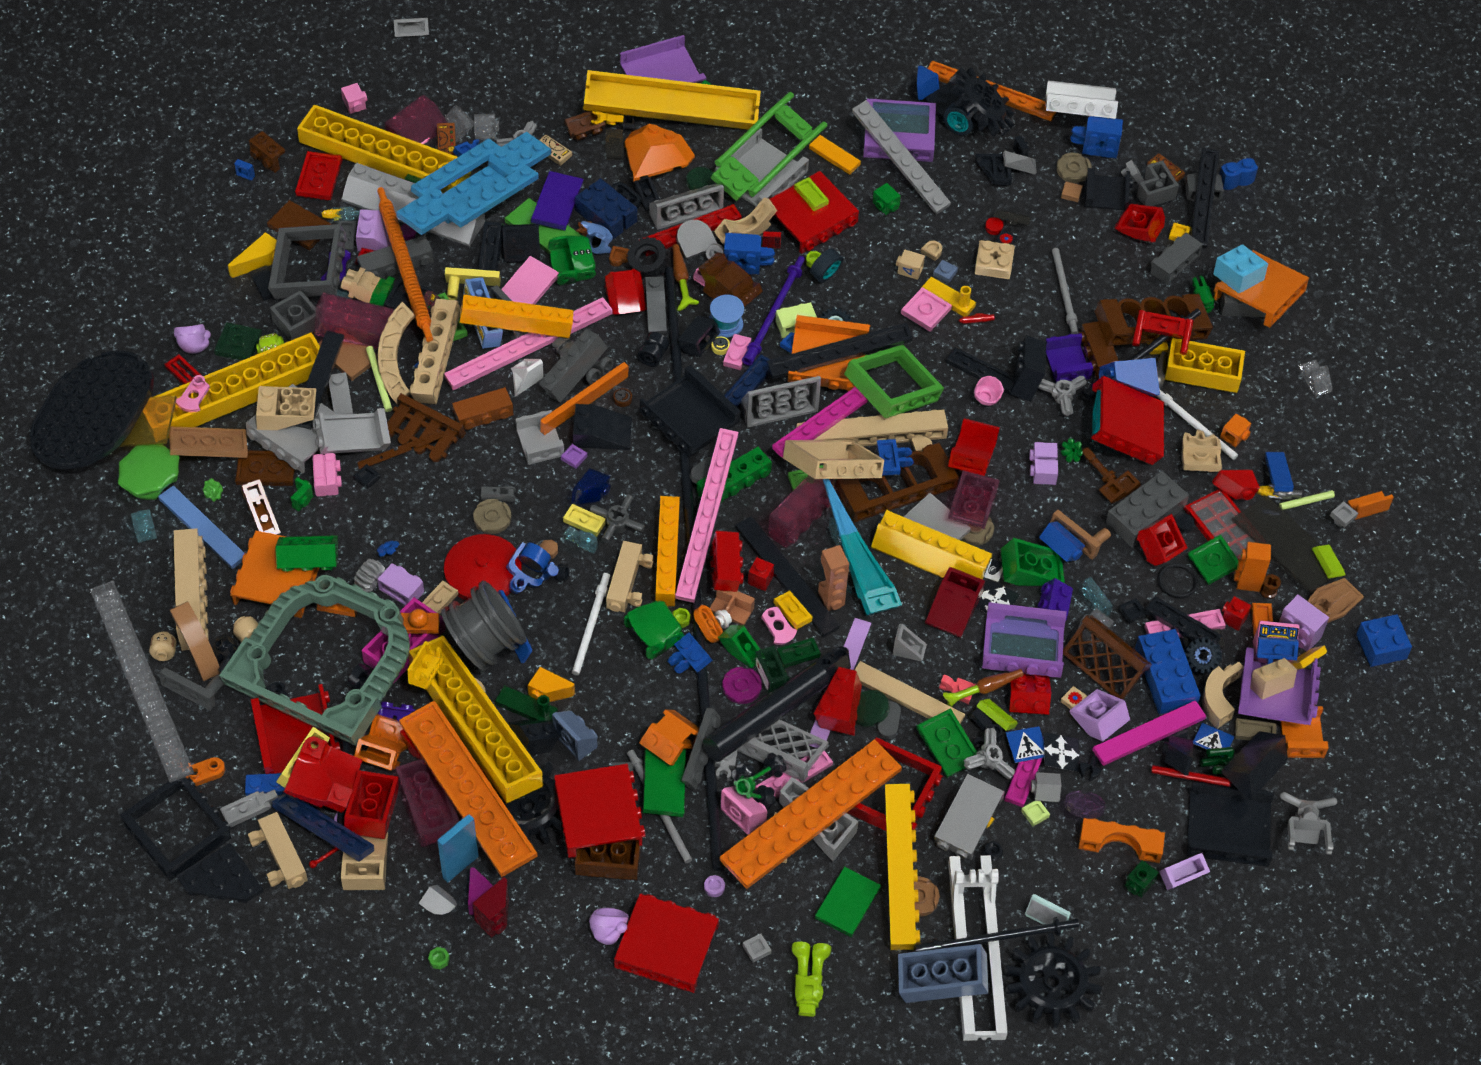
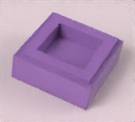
M574 444L561 455V460L575 469L587 458V452Z

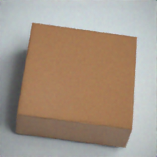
M1065 182L1061 198L1078 202L1083 185Z

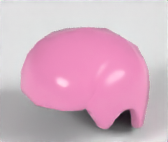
M992 376L982 377L974 389L976 400L986 406L996 404L1004 392L1001 381Z

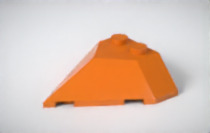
M650 123L633 131L624 142L634 181L640 180L641 176L647 175L651 177L673 171L674 167H687L695 158V154L682 135Z

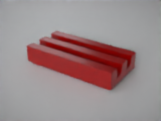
M179 354L164 364L165 368L182 384L191 382L194 377L192 378L186 370L177 364V361L194 376L201 375Z

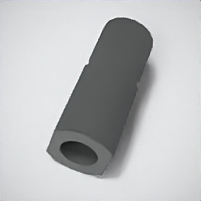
M513 486L481 487V500L498 499L499 501L514 502L516 499L514 496L516 488Z

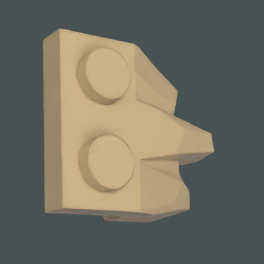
M1198 429L1195 436H1191L1190 433H1184L1182 442L1183 470L1219 472L1222 469L1220 439L1214 434L1205 437L1204 431Z

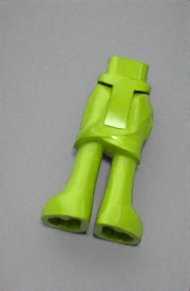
M802 941L794 942L791 949L798 961V974L795 975L796 1006L799 1007L798 1014L800 1016L814 1017L816 1008L819 1007V1002L823 996L822 967L824 960L831 954V946L825 943L813 945L812 975L808 976L810 945Z

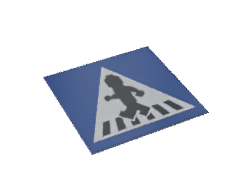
M1202 723L1193 740V744L1205 749L1230 747L1235 736Z
M1039 726L1006 732L1015 763L1044 758V739Z

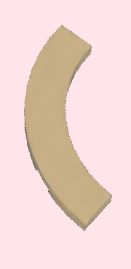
M403 302L390 315L384 331H382L378 347L379 372L386 390L397 405V397L400 393L406 396L410 394V390L403 382L398 368V346L406 327L416 317Z

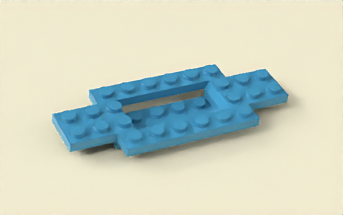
M528 132L523 133L502 147L491 139H487L413 184L411 192L419 198L398 210L397 217L421 235L444 221L448 224L453 222L461 228L536 181L539 174L530 167L551 155V148ZM488 161L487 167L442 194L441 189Z

